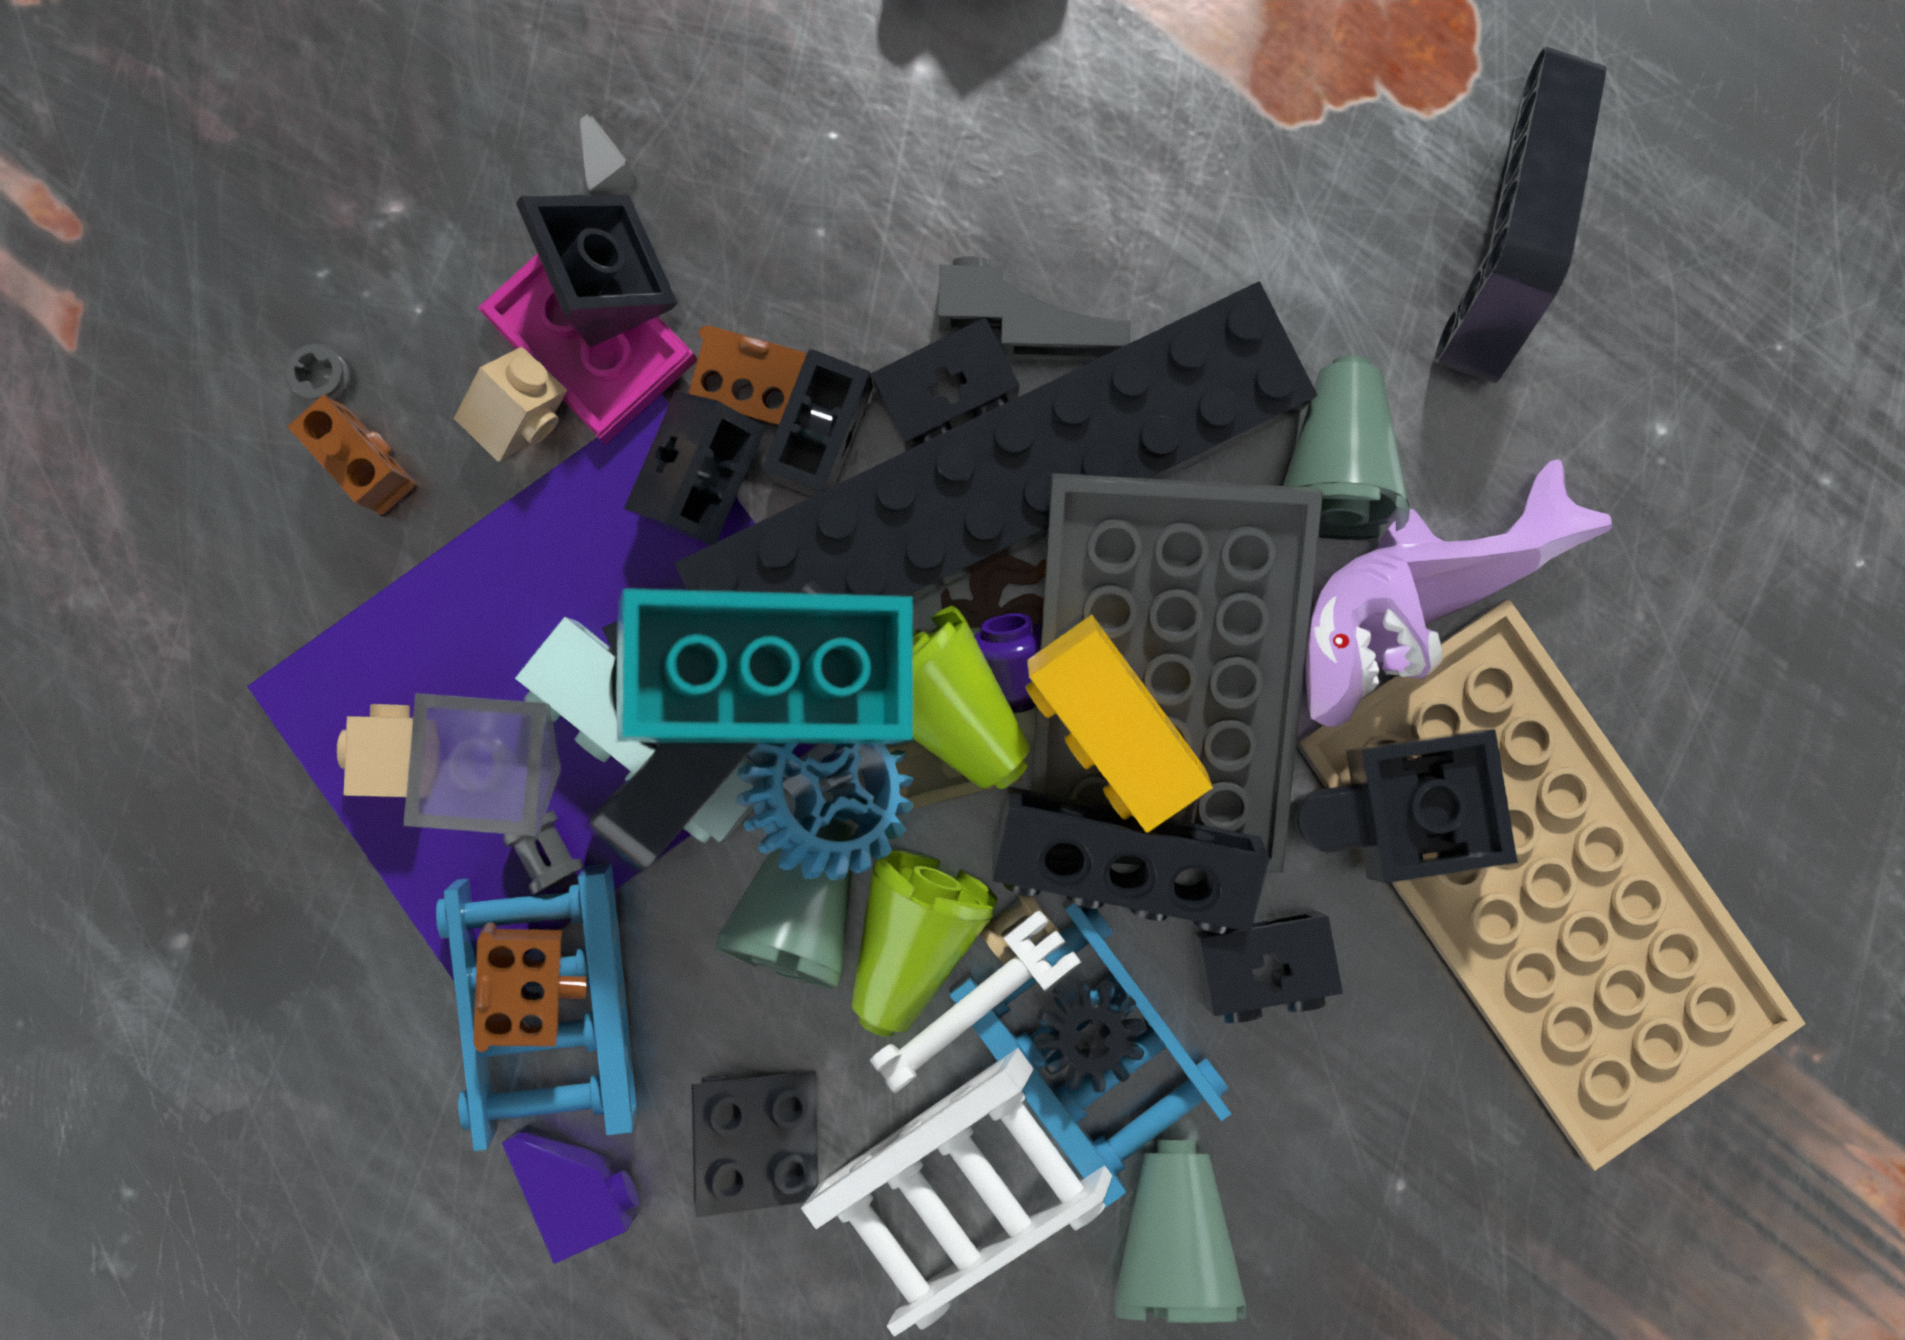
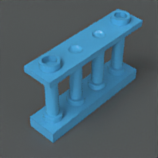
M611 863L585 866L578 876L579 884L570 885L569 892L472 902L470 880L468 878L455 880L444 890L445 899L437 901L436 920L438 932L441 938H449L467 1089L460 1091L459 1121L463 1131L471 1130L473 1151L487 1150L498 1130L497 1120L592 1109L594 1115L604 1114L606 1136L633 1132L638 1116V1105ZM566 918H571L573 924L583 923L586 948L577 949L576 956L561 957V976H587L586 988L590 987L593 1012L584 1013L582 1020L559 1022L556 1046H489L485 1052L477 1051L475 1046H473L477 964L475 928H483L489 922L494 923L496 926ZM534 981L524 984L525 988L542 986ZM585 1046L587 1052L597 1051L600 1075L591 1076L590 1083L493 1093L489 1056Z
M1066 900L1061 905L1074 923L1059 933L1065 943L1046 958L1047 962L1053 967L1063 956L1071 952L1076 954L1090 943L1112 973L1106 979L1115 986L1111 1004L1120 997L1129 994L1135 1000L1136 1007L1151 1026L1145 1033L1131 1041L1142 1047L1145 1052L1143 1059L1132 1060L1122 1055L1119 1060L1125 1066L1129 1075L1167 1048L1189 1079L1108 1140L1102 1135L1096 1141H1093L1079 1122L1088 1115L1085 1108L1121 1081L1116 1078L1110 1068L1103 1071L1106 1082L1103 1092L1094 1091L1089 1073L1083 1077L1081 1085L1076 1090L1069 1089L1066 1083L1055 1089L1041 1070L1047 1060L1046 1056L1054 1050H1037L1034 1044V1037L1041 1033L1055 1030L1043 1026L1032 1035L1026 1030L1017 1037L1002 1017L1011 1010L1008 1005L1011 1001L1037 983L1033 976L975 1022L972 1027L997 1061L1019 1048L1031 1064L1033 1071L1022 1089L1026 1096V1101L1083 1178H1086L1105 1165L1112 1175L1103 1200L1105 1208H1107L1127 1193L1121 1177L1118 1175L1119 1172L1126 1168L1124 1160L1204 1100H1206L1220 1121H1223L1232 1113L1220 1097L1230 1089L1207 1058L1195 1065L1104 940L1114 934V932L1098 910L1086 907L1080 909L1078 905ZM969 972L949 988V996L957 1004L978 987L979 984ZM1099 985L1090 991L1092 998H1095ZM1089 1020L1079 1024L1077 1027L1078 1032L1090 1024Z

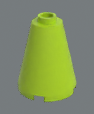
M950 606L930 617L937 627L928 634L925 632L918 633L915 628L912 629L913 739L981 789L995 785L998 789H1003L1015 782L1027 769L1028 763L1024 758L1030 750V745L965 617L956 607Z
M892 849L887 857L876 860L873 865L851 1002L853 1011L859 1016L858 1021L860 1025L866 1030L884 1037H891L895 1032H906L911 1029L994 915L993 911L997 904V896L991 889L971 874L960 869L956 879L948 874L937 870L941 860L910 850Z

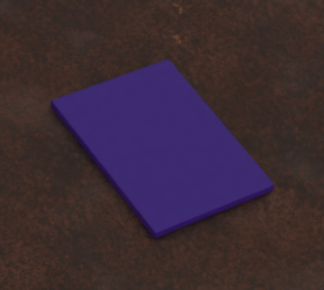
M663 394L658 396L606 445L596 437L247 686L453 981L449 938H441L437 928V901L445 899L444 890L455 880L468 878L470 880L472 902L532 896L528 889L532 880L514 847H506L501 839L519 826L547 812L555 811L558 817L555 827L573 859H581L584 866L612 864L614 892L643 872L631 869L584 828V825L602 804L626 781L625 778L630 773V770L612 756L606 762H603L586 751L574 739L580 730L561 715L553 722L540 714L524 699L530 690L515 678L564 617L578 621L610 647L602 627L618 620V600L624 589L688 591L675 562L710 545L673 533L624 509L670 404ZM737 497L717 542L756 524ZM370 704L409 705L411 706L410 718L431 719L428 796L385 797L344 795L345 769L340 768L338 764L337 742L341 731L346 730L347 716L370 717ZM648 742L649 744L658 748L655 742ZM798 743L791 753L801 758L821 743ZM683 828L649 866L692 835ZM536 840L537 848L547 866L550 867V859L540 841ZM582 870L536 895L569 892L570 885L579 884L578 876ZM566 918L497 926V929L562 930L572 923V919ZM475 928L476 942L483 928ZM535 948L525 951L526 955L533 951Z

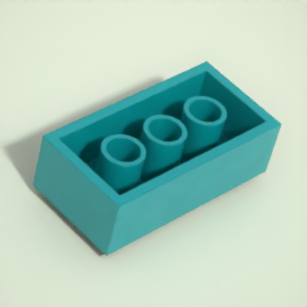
M624 589L618 600L617 742L897 744L913 739L912 597Z

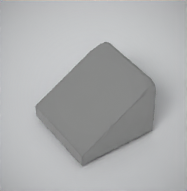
M586 114L579 121L589 195H622L636 184V177L626 159L594 117H589Z

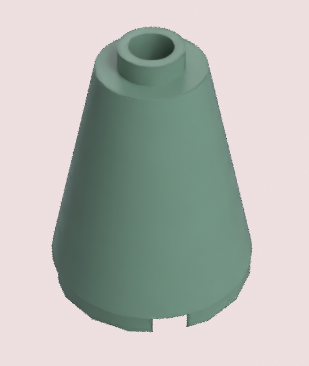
M1354 355L1338 357L1333 360L1332 364L1325 366L1319 371L1314 387L1318 396L1309 403L1283 486L1319 488L1323 492L1319 538L1340 540L1376 538L1381 536V525L1396 521V531L1403 529L1409 521L1410 505L1382 371L1371 365L1368 359Z
M832 817L829 824L819 827L815 836L827 841L844 842L856 830L846 824V821L841 822ZM779 847L768 854L719 932L715 950L748 965L756 967L759 964L775 970L777 975L827 989L837 988L839 979L842 977L852 871L848 869L846 877L838 880H830L824 870L820 877L806 879L802 875L801 862L795 868L787 871L779 868V857L782 851Z
M1157 1140V1153H1144L1114 1298V1316L1117 1318L1146 1321V1313H1153V1317L1167 1319V1322L1180 1323L1237 1321V1318L1246 1319V1302L1210 1155L1196 1154L1195 1140Z

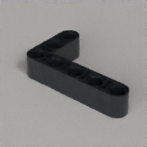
M1546 45L1539 52L1523 90L1489 252L1446 322L1435 352L1434 361L1436 364L1497 383L1559 292L1569 270L1574 252L1607 71L1605 65Z
M814 576L797 592V594L834 595ZM663 742L638 771L613 792L588 820L584 828L631 869L643 871L669 845L758 743Z

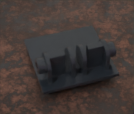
M815 1072L727 1080L725 1075H709L701 1077V1083L691 1084L694 1216L697 1218L806 1202L818 1186Z

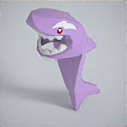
M1558 459L1550 461L1533 479L1520 518L1504 534L1476 540L1445 542L1434 536L1414 509H1411L1409 521L1403 529L1396 531L1395 521L1386 530L1375 551L1357 557L1334 573L1315 601L1309 621L1304 667L1310 718L1327 727L1340 726L1348 722L1361 699L1373 691L1379 684L1377 677L1379 668H1382L1385 674L1425 679L1442 662V646L1438 632L1426 629L1425 624L1476 603L1536 571L1550 559L1583 542L1611 531L1613 528L1611 517L1608 514L1578 506L1568 497L1564 466L1562 461Z

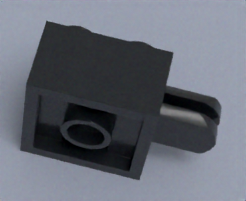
M1496 729L1472 730L1346 750L1351 785L1312 791L1300 800L1295 811V827L1299 837L1307 846L1325 853L1362 848L1366 877L1381 883L1518 863ZM1420 755V757L1417 758H1406L1407 756ZM1435 852L1437 854L1435 858L1423 859V854Z

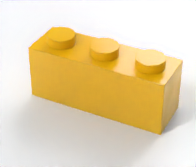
M1093 615L1087 617L1027 660L1029 677L1032 680L1025 686L1028 694L1045 717L1050 718L1057 713L1071 733L1065 736L1064 739L1078 762L1086 770L1094 765L1097 766L1109 782L1108 785L1103 787V791L1123 820H1127L1134 815L1146 833H1148L1213 788L1204 765Z

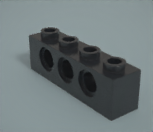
M1008 786L992 857L993 881L1003 883V886L1011 892L1027 896L1038 895L1041 891L1065 895L1072 903L1086 908H1101L1104 904L1130 908V911L1135 915L1153 921H1163L1168 916L1192 920L1201 929L1221 934L1230 932L1231 928L1251 932L1270 862L1269 855L1260 836L1170 818L1146 833L1134 815L1127 820H1123L1113 807ZM1058 843H1071L1080 849L1075 857L1066 861L1054 860L1046 854L1052 846ZM1132 855L1143 860L1142 865L1131 873H1119L1111 868L1112 864L1123 856ZM1197 868L1206 872L1204 878L1195 885L1184 886L1175 882L1177 876L1187 869Z

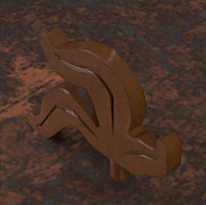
M1010 555L1003 556L971 572L969 580L970 591L973 596L971 601L968 599H952L949 590L946 588L941 593L942 610L950 606L956 607L965 617L970 628H979L986 620L992 617L1012 613L1027 615L1032 619L1033 623L1042 625L1043 598L1034 593L1016 597L1002 607L998 604L1002 591L1007 584L1022 586L1034 585L1045 576L1046 560L1043 559L1037 566H1033Z

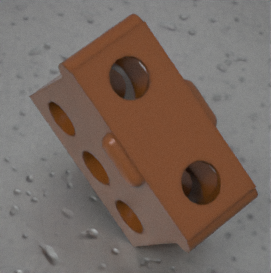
M709 325L701 327L699 329V336L703 339L688 394L718 400L754 421L778 427L807 353ZM717 375L722 376L721 388L718 391L709 392L708 383L710 379ZM745 384H752V396L748 400L740 401L738 397L739 389ZM782 392L784 395L783 404L777 409H769L768 400L773 393Z
M324 394L287 426L356 504L375 511L380 517L417 486L391 457L392 450L377 432H369L343 403L339 404Z
M492 922L485 924L484 928L481 929L477 939L473 1046H475L477 1051L485 1052L489 1046H556L559 1024V1000H586L587 976H561L562 930L497 929V926ZM532 948L540 949L545 954V957L541 960H531L525 951ZM534 981L541 984L544 989L533 993L528 991L524 984ZM536 1015L542 1022L538 1025H530L524 1021L523 1017Z

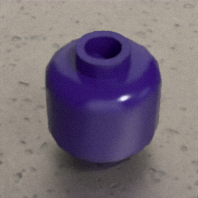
M1016 613L1003 614L986 620L982 624L981 630L974 637L1012 712L1021 713L1031 710L1036 705L1025 687L1032 681L1029 677L1027 660L1040 651L1041 625L1033 623L1032 619L1027 615Z

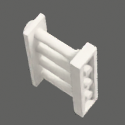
M1019 1048L820 1182L801 1207L815 1229H818L836 1216L839 1217L842 1223L850 1221L901 1291L903 1297L887 1324V1328L894 1337L915 1323L919 1329L932 1325L950 1308V1300L1066 1225L1070 1224L1074 1230L1084 1227L1094 1220L1105 1208L1103 1200L1112 1179V1175L1105 1165L1079 1181L1023 1105L1022 1101L1026 1096L1022 1089L1030 1077L1033 1067ZM987 1114L994 1121L999 1119L1003 1121L1057 1195V1197L1029 1215L1026 1214L970 1137L974 1133L971 1125ZM936 1148L943 1156L948 1153L951 1155L1005 1229V1231L977 1249L920 1172L923 1167L920 1159ZM886 1182L892 1190L900 1188L954 1262V1264L928 1281H925L870 1205L874 1199L870 1193Z

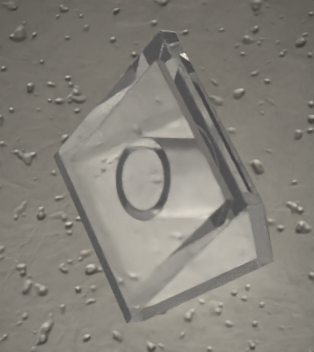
M416 693L404 826L538 836L561 770L550 704Z

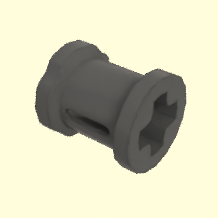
M550 811L536 817L501 838L506 847H514L532 880L528 886L532 896L567 879L585 867L581 859L572 858L557 831L555 823L558 821V817L555 811ZM536 840L540 841L550 859V867L547 866L537 848Z

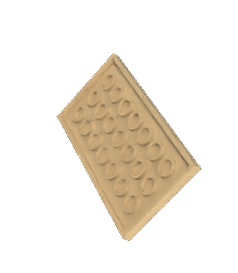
M1505 599L1441 642L1442 662L1425 679L1392 675L1361 699L1348 722L1334 727H1327L1321 724L1297 740L1296 746L1325 788L1351 785L1346 750L1472 730L1496 729L1518 863L1391 883L1585 1165L1596 1171L1806 1025V1023L1511 600ZM1420 755L1407 756L1406 758H1417L1420 757ZM1436 852L1423 854V859L1437 857Z

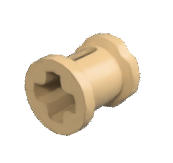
M1018 894L1019 900L991 920L980 933L1003 965L1016 956L1015 952L1004 940V937L1036 912L1041 910L1049 922L1039 933L1030 938L1033 944L1045 935L1049 936L1055 931L1060 933L1033 896Z

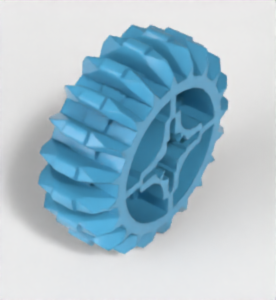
M758 743L748 754L755 763L740 767L736 775L744 782L752 784L753 789L739 794L736 803L744 807L754 805L756 815L747 819L744 822L743 828L749 832L763 828L767 836L761 840L758 849L763 854L770 853L779 847L782 849L779 857V868L787 871L795 868L801 862L802 875L806 879L820 877L823 870L830 880L842 879L846 877L848 869L855 874L869 870L872 866L871 857L876 860L887 857L892 851L888 839L899 838L907 830L895 816L910 812L911 808L915 805L907 798L900 796V789L911 786L914 777L910 775L898 774L896 764L901 763L905 759L907 752L895 750L890 753L885 744L830 743L836 746L834 752L819 762L811 757L801 760L793 755L791 752L798 743ZM858 768L863 776L866 790L858 780ZM827 777L826 781L831 786L826 792H833V800L826 803V800L820 793L826 788H819L818 781ZM783 787L791 793L794 799L795 810L793 815L787 806ZM832 817L841 822L850 819L859 825L854 834L844 842L827 841L815 836L819 827L829 824Z

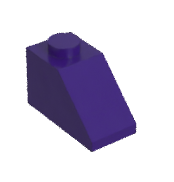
M531 1125L516 1130L502 1142V1146L553 1264L626 1232L637 1217L634 1208L639 1206V1198L635 1185L625 1170L618 1172L611 1156Z

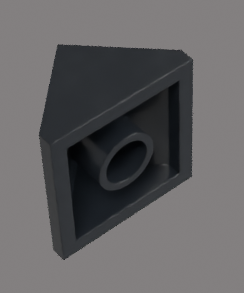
M521 195L516 202L565 317L589 347H593L669 312L678 304L630 195Z

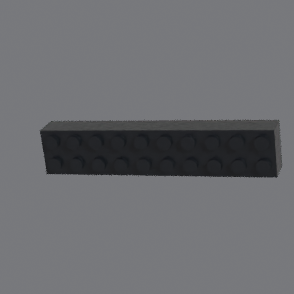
M1258 281L675 562V565L688 591L797 594L814 576L834 595L912 597L913 601L1047 536L1052 473L1163 479L1301 412L1318 395L1261 282Z

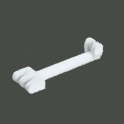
M1041 910L1030 916L1004 937V940L1016 954L1014 958L900 1050L893 1044H889L869 1060L877 1072H881L887 1080L886 1084L893 1093H897L916 1078L915 1071L1032 976L1044 991L1048 992L1082 963L1074 952L1063 956L1053 967L1047 962L1046 958L1065 943L1057 931L1049 935L1037 946L1032 943L1030 938L1039 933L1049 922Z

